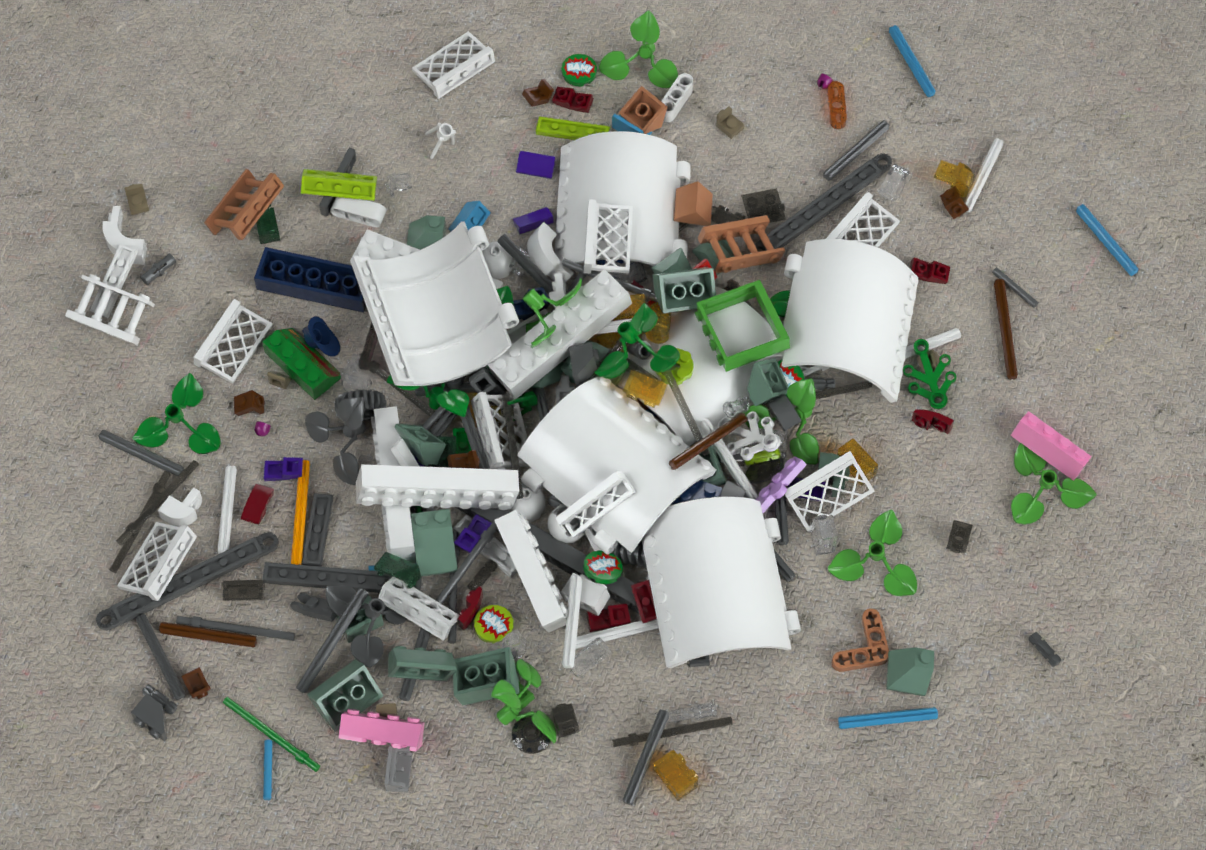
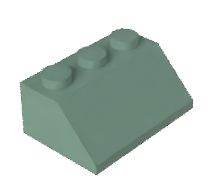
M702 267L652 274L654 293L662 313L697 309V302L716 296L713 268Z
M396 646L388 654V677L447 682L457 670L452 653L446 652L443 649L426 651L425 648H415L412 650L407 649L405 646Z
M509 647L454 659L457 670L453 674L454 696L462 706L495 699L491 697L495 684L500 680L510 683L515 689L516 694L519 693L518 672Z
M356 659L307 694L316 710L335 732L340 729L341 714L347 712V709L359 710L360 714L384 696L366 666Z

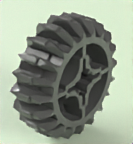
M371 389L344 392L335 398L334 405L336 416L340 418L338 415V405L341 400L363 397V421L371 420V417H374V409L386 408L387 406L385 395Z

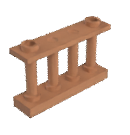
M245 169L204 223L213 235H217L221 228L224 227L229 228L238 240H243L283 189L284 185L275 173H270L264 181L256 180L249 169ZM253 187H258L254 194H249ZM243 200L248 201L243 208L238 207ZM232 214H238L233 221H228Z
M767 215L702 228L698 236L700 244L710 243L719 259L714 270L715 273H727L731 270L768 263L774 264L781 260L785 248L774 249L765 232L770 222ZM758 234L767 251L758 252L750 235ZM742 237L751 254L742 255L734 238ZM726 240L735 257L726 258L718 241Z

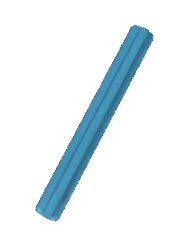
M896 25L890 27L889 33L924 93L927 97L934 96L935 88L900 29Z
M1084 204L1078 206L1076 209L1077 214L1130 276L1135 275L1139 268Z
M936 707L844 716L838 718V726L840 729L933 720L938 718V710Z

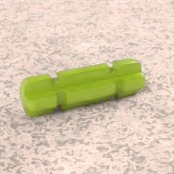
M778 448L772 452L763 450L755 453L751 460H744L746 465H752L754 462L757 464L771 461V459L776 460L780 458L781 453Z

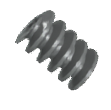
M641 541L632 553L618 543L614 549V555L621 562L647 568Z

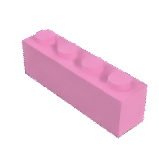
M1029 411L1020 420L1011 434L1013 438L1073 481L1092 457Z
M347 709V712L341 714L340 739L357 742L371 740V743L375 745L391 743L392 748L398 749L410 746L409 750L415 752L422 746L425 722H420V718L408 717L405 720L399 719V715L393 714L382 717L377 712L359 714L360 711L355 709Z

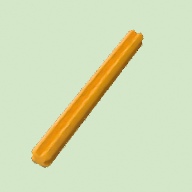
M303 460L302 477L298 478L291 555V564L302 565L310 471L309 460Z

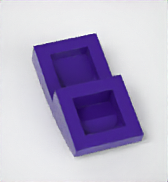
M283 457V461H265L264 481H282L302 477L303 458Z
M476 514L469 526L462 530L454 544L470 553L481 539L480 535L484 530L487 531L492 523Z

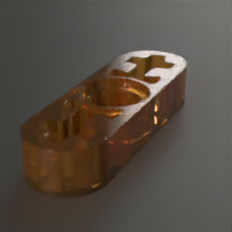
M832 81L828 85L827 90L830 125L834 129H842L845 127L847 120L844 85L839 81ZM833 88H837V96H835V91ZM834 102H839L842 106L840 108H835L832 106V104ZM837 114H839V119H840L841 122H837V120H836Z

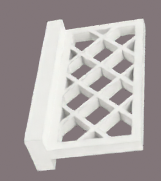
M468 31L412 67V71L434 91V95L439 99L493 64L495 58L493 49L489 46L485 47ZM467 39L472 41L471 45L462 44V42H464ZM452 49H458L457 54H448V52ZM461 49L470 50L469 54H460ZM473 50H481L477 54H473ZM436 59H443V63H434ZM447 59H456L455 63H446ZM459 59H468L463 63H459ZM429 68V72H420L419 70ZM433 68H442L441 72H432ZM445 68H454L449 72H444ZM431 77H440L434 82L430 81Z
M867 191L826 239L844 238V240H847L846 234L848 232H855L856 240L852 241L874 246L873 243H876L875 247L878 248L899 225L900 220L872 199L873 195ZM871 206L878 211V215L869 216L868 209ZM879 219L880 227H871L870 220ZM882 219H889L894 224L891 227H883ZM866 220L867 228H858L857 221ZM881 231L882 238L873 239L872 232ZM859 232H868L869 240H860Z
M589 199L583 273L591 274V270L603 271L604 269L607 272L629 273L633 206L596 203V200ZM599 210H607L610 215L603 218L599 214ZM621 211L629 212L628 217L624 220L617 215ZM613 217L619 222L614 227L607 222ZM603 224L609 229L604 235L598 230ZM621 226L628 231L623 236L616 231ZM612 233L618 238L614 243H611L606 238ZM602 240L608 245L603 251L597 246ZM620 242L627 247L622 252L615 247ZM611 249L617 254L613 259H610L605 254ZM601 256L607 261L605 265H596V260ZM621 258L626 263V267H619L614 262Z
M236 299L231 302L194 356V365L199 368L202 366L232 384L273 325V323L241 306V302ZM242 312L249 317L250 321L239 323L238 316ZM261 323L266 326L263 331L255 332L253 324ZM251 325L253 333L242 335L240 327ZM238 328L239 336L229 337L228 331ZM254 337L255 344L246 347L244 339ZM241 339L243 347L232 349L230 341ZM228 342L230 350L219 352V344ZM244 351V360L235 361L234 353ZM231 354L233 362L222 364L220 356ZM218 357L220 365L211 366L207 362L210 358ZM234 366L235 373L231 377L225 374L224 368Z
M479 392L471 400V404L490 469L530 467L517 456L528 439L519 404H512V410L503 404L505 401H511L515 398L512 395H487L486 392ZM488 401H492L498 406L496 410L489 406ZM500 408L508 414L506 419L497 413ZM493 417L502 423L500 428L494 424ZM510 417L517 421V427L508 422ZM504 425L513 431L511 436L502 431ZM498 434L507 440L504 445L498 441ZM515 434L521 438V445L512 439ZM509 443L517 448L515 454L506 448ZM502 452L506 453L511 460L503 461Z
M851 451L788 488L785 496L807 532L875 491ZM852 464L857 469L856 478L844 476L846 468ZM859 474L863 480L858 479ZM830 477H841L839 489L827 486ZM843 478L855 481L852 492L841 489ZM857 481L865 483L869 491L864 494L855 493ZM815 486L824 487L822 499L811 496L812 489ZM827 488L838 491L835 502L824 499ZM840 491L851 494L849 503H838ZM799 496L808 498L805 509L797 507L793 500ZM810 498L821 501L819 512L808 510ZM823 502L835 504L831 514L821 513ZM807 512L818 514L816 523L808 526L805 521ZM820 515L826 516V517L822 518L821 520H819Z
M156 522L117 587L121 590L149 596L152 600L158 601L197 536L187 525L181 524L180 527ZM160 529L164 530L165 533L156 537ZM175 534L174 538L170 540V536ZM164 539L167 540V543L158 546V542ZM154 545L155 549L146 553L148 548ZM166 550L163 556H161L160 552ZM157 555V559L151 562L148 561L149 558ZM144 561L145 565L137 569L138 564ZM156 566L153 572H151L150 568ZM147 571V575L139 579L138 575ZM135 578L134 582L126 585L130 579Z

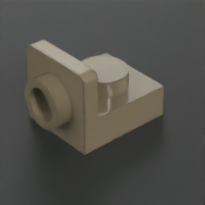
M730 106L725 110L722 109L717 114L716 126L729 138H734L744 129V124L732 115V108Z
M133 184L124 188L131 215L149 211L143 184Z

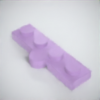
M795 456L785 463V467L773 476L771 483L759 492V496L755 500L760 501L762 513L776 499H780L786 493V486L807 465L802 459Z

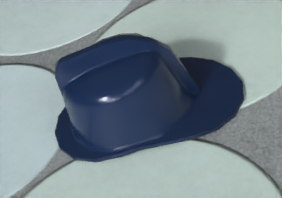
M318 316L310 318L308 326L302 330L307 345L311 348L320 349L330 357L337 356L340 352V343L335 334L322 318Z

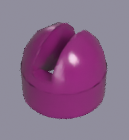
M822 73L817 80L818 87L822 86V89H827L833 80L828 75Z
M257 421L254 431L258 436H266L271 426Z

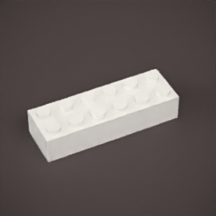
M514 510L495 519L494 521L542 627L550 633L565 626L568 608L560 601L563 598L560 590L555 584H552L555 579L547 566H544L547 562L543 553L536 549L539 544L531 531H528L531 527L527 518L524 517L523 513L519 514Z

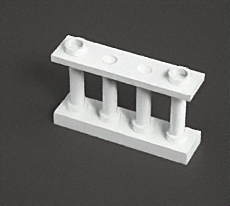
M92 274L89 277L82 275L81 278L88 282L78 309H75V311L67 310L65 317L138 346L140 338L135 336L136 332L134 331L145 305L151 307L155 305L149 301L150 297L141 293L139 296L105 284L100 282L101 278ZM95 285L105 288L95 314L91 318L86 317L85 309ZM115 292L122 295L111 322H108V324L102 323L103 319L101 317L111 293ZM128 299L136 300L138 304L128 328H125L124 331L119 330L118 323Z

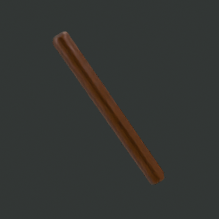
M996 279L994 281L1006 374L1009 380L1017 379L1018 372L1005 281L1003 279Z
M740 413L670 460L669 465L673 470H676L747 422L748 417L745 416V413Z

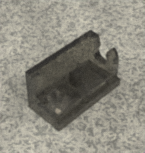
M263 580L223 581V601L265 600V583Z

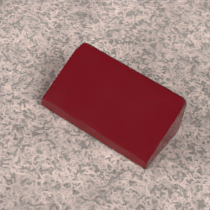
M650 580L631 585L642 623L657 620Z

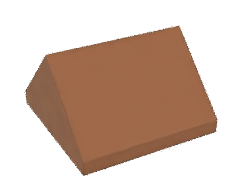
M641 86L618 114L643 130L644 134H647L662 127L668 107Z
M698 181L677 188L674 221L710 226L713 194Z

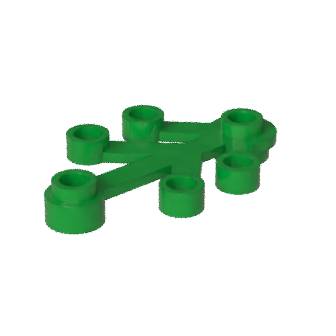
M918 339L914 343V352L920 355L925 374L914 369L912 365H905L903 367V375L905 377H914L929 385L931 392L921 388L917 382H911L908 386V391L912 395L918 394L928 399L932 408L942 409L947 405L948 398L946 393L951 384L956 382V374L952 371L947 372L945 381L940 389H938L937 381L945 367L950 365L951 358L947 354L941 355L939 364L933 372L927 355L929 344L925 339ZM923 346L925 349L923 351H919L918 347ZM943 358H947L949 361L947 363H943L941 360ZM908 368L912 370L909 374L905 372ZM949 375L954 376V379L948 380L947 377ZM912 386H916L918 389L916 391H912L910 388ZM936 398H940L942 401L940 403H936L934 400Z

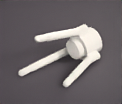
M438 123L437 126L425 133L427 136L437 131L436 134L439 139L430 159L434 158L442 141H447L451 137V145H454L456 131L453 130L450 124Z

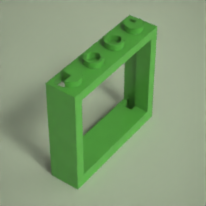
M760 280L696 303L697 312H695V316L698 322H702L703 333L705 336H709V344L712 351L717 353L718 364L720 366L723 365L726 372L790 349V338ZM756 297L777 339L727 357L707 315Z

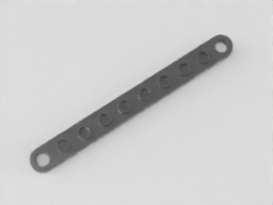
M885 153L877 154V156L864 163L768 233L767 236L774 249L783 248L891 168L892 158ZM885 160L887 164L883 166L878 161ZM761 239L754 244L757 250L767 251Z
M264 532V534L258 537L251 538L174 575L158 601L137 593L99 612L96 617V623L104 631L120 626L275 551L279 545L278 538L273 532ZM268 538L274 540L273 544L269 546H264L263 544L264 540ZM110 616L112 620L109 624L104 625L101 623L103 617Z

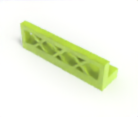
M304 169L301 193L375 201L377 176Z

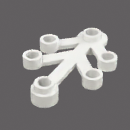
M754 411L749 412L746 416L748 417L747 421L750 424L751 431L738 427L729 433L744 437V439L730 442L726 445L732 455L737 454L739 448L754 442L759 443L753 447H745L741 450L740 455L746 461L751 460L754 454L760 451H775L781 444L779 436L773 433L774 422L770 417H764L761 420V425L765 429V435H760L758 427L759 416ZM722 418L718 422V428L730 421L731 418Z

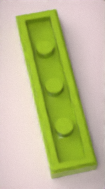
M540 116L536 127V135L577 140L596 133L610 132V126Z

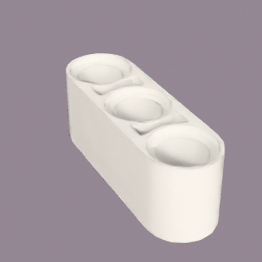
M680 74L661 102L668 107L663 122L669 123L673 121L692 94L693 77L690 74Z
M336 197L330 212L338 218L377 228L380 227L386 208L381 204L368 200Z

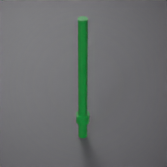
M229 697L224 699L223 704L295 756V760L300 764L307 765L315 772L319 770L320 765L312 760L304 750L300 751Z

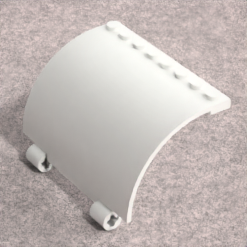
M624 131L596 133L581 137L562 146L556 220L557 236L555 237L554 252L562 262L564 259L578 264L584 263L588 201L592 199L596 200V203L633 206L630 261L655 266L679 248H682L687 258L688 243L685 240L678 239L679 222L674 221L676 189L680 188V185L690 183L691 165L686 161L676 162L677 146L655 136ZM599 210V214L603 218L610 215L607 210ZM621 211L617 215L624 220L628 217L629 212ZM614 217L607 221L612 227L619 223ZM604 224L598 228L603 235L609 231ZM623 226L616 230L621 236L628 232ZM613 233L606 237L611 243L618 240ZM603 240L597 244L602 251L608 247ZM622 242L615 246L620 252L627 248ZM612 249L605 253L610 259L617 256ZM601 256V257H600L599 259H597V260H605V259Z
M461 221L454 230L439 241L411 254L371 260L370 257L353 256L350 260L394 385L426 386L458 379L490 364L512 346L506 329L518 325L519 319L513 304H502L482 254V250L489 246L482 226H475L468 230L465 222Z
M821 239L806 242L804 256L802 257L797 254L788 255L784 271L786 277L793 279L784 321V328L790 338V349L773 355L783 356V367L818 365L853 373L880 388L881 394L890 403L897 402L905 352L908 345V335L911 328L910 323L914 300L916 298L917 275L894 255L869 244L844 239ZM774 332L771 334L770 341L777 339Z
M715 286L716 295L727 292L726 290ZM741 302L707 315L727 357L770 342L773 330L769 323L746 302ZM697 309L671 312L661 321H657L656 325L649 332L644 333L641 338L642 341H647L656 353L663 345H672L675 348L688 351L694 364L693 374L690 379L683 381L680 385H668L661 381V378L650 367V362L655 356L651 354L647 359L641 360L628 353L627 358L632 360V364L617 385V387L629 392L648 406L688 446L692 445L697 439L700 441L706 437L699 426L701 421L708 418L714 428L718 429V422L722 418H730L750 399L747 387L754 363L776 358L778 362L783 358V356L770 355L726 372L723 365L720 366L718 364L717 353L712 351L709 344V336H705L703 333L702 322H698L695 316ZM675 364V365L672 367V370H675L676 367H680V366H678L677 364Z
M604 377L591 379L566 395L541 420L517 455L531 467L524 473L521 482L535 494L546 488L568 508L613 473H624L636 492L590 526L597 532L592 542L607 555L614 551L618 543L631 553L634 552L649 528L676 498L699 480H705L713 476L717 470L708 460L703 459L700 455L695 456L676 470H673L669 465V461L690 447L679 436L674 435L668 430L666 425L657 421L650 412L645 411L637 401L632 400L622 389L616 387L610 379ZM623 482L617 487V495H623L628 491ZM605 495L602 497L601 506H609L612 496ZM589 507L586 517L593 518L597 507Z
M713 497L674 504L666 508L643 536L642 545L667 668L682 665L689 660L731 650L748 648L791 650L789 635L801 632L797 611H787L772 544V542L781 539L778 521L776 518L764 520L760 501L744 497Z

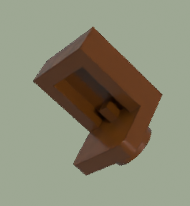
M541 79L538 86L524 89L522 95L533 107L548 103L554 89L546 79Z
M956 186L940 195L945 209L953 219L969 210Z
M251 390L234 396V414L237 416L252 411L259 414L264 413V397Z
M476 450L463 454H453L447 457L449 468H479L480 459L476 454Z
M200 667L181 676L192 698L197 697V699H201L208 695L207 691L211 688Z

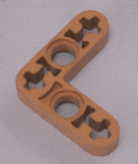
M867 609L862 615V625L868 647L835 653L832 658V667L836 671L844 672L879 666L888 661L889 649L881 617L877 610ZM868 615H871L872 618H875L873 623L874 627L872 628L870 619H868ZM874 632L879 633L881 639L873 641L870 638V634ZM878 651H880L881 654H884L882 659H880L879 656H876ZM863 654L866 657V661L859 663L856 661L855 656ZM838 658H841L842 661H845L844 665H840V663L838 662Z

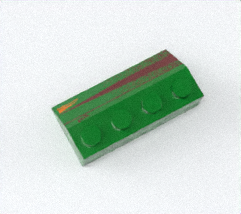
M293 328L276 330L262 341L265 353L314 400L343 377L315 348L309 347L304 338Z

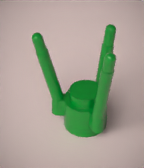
M533 391L523 393L517 399L508 401L507 404L518 403L520 408H524L521 411L523 416L525 413L532 411L533 406L537 405V397ZM511 418L510 420H508V422H510V423L516 421V420L513 419V418Z

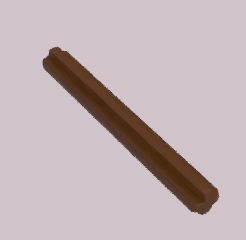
M161 622L159 626L161 634L252 648L257 643L256 636L167 622Z

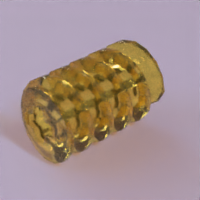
M656 302L649 308L656 313L658 320L656 325L649 332H646L645 335L649 341L663 344L669 339L672 312L662 313L658 302Z

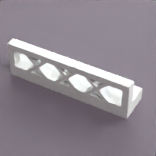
M615 472L555 517L559 524L565 525L571 536L575 538L636 491L623 472ZM623 482L628 491L623 495H617V487ZM610 495L612 496L611 504L607 507L601 506L602 497ZM591 506L597 507L595 516L587 518V509ZM575 518L581 519L580 528L575 531L570 522Z
M395 575L383 585L378 596L384 602V605L443 641L447 638L451 627L458 621L460 616ZM443 615L450 617L451 620L445 618Z

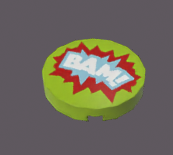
M499 605L486 606L477 613L474 619L475 632L484 642L498 644L504 642L512 634L514 620L511 613L505 607Z

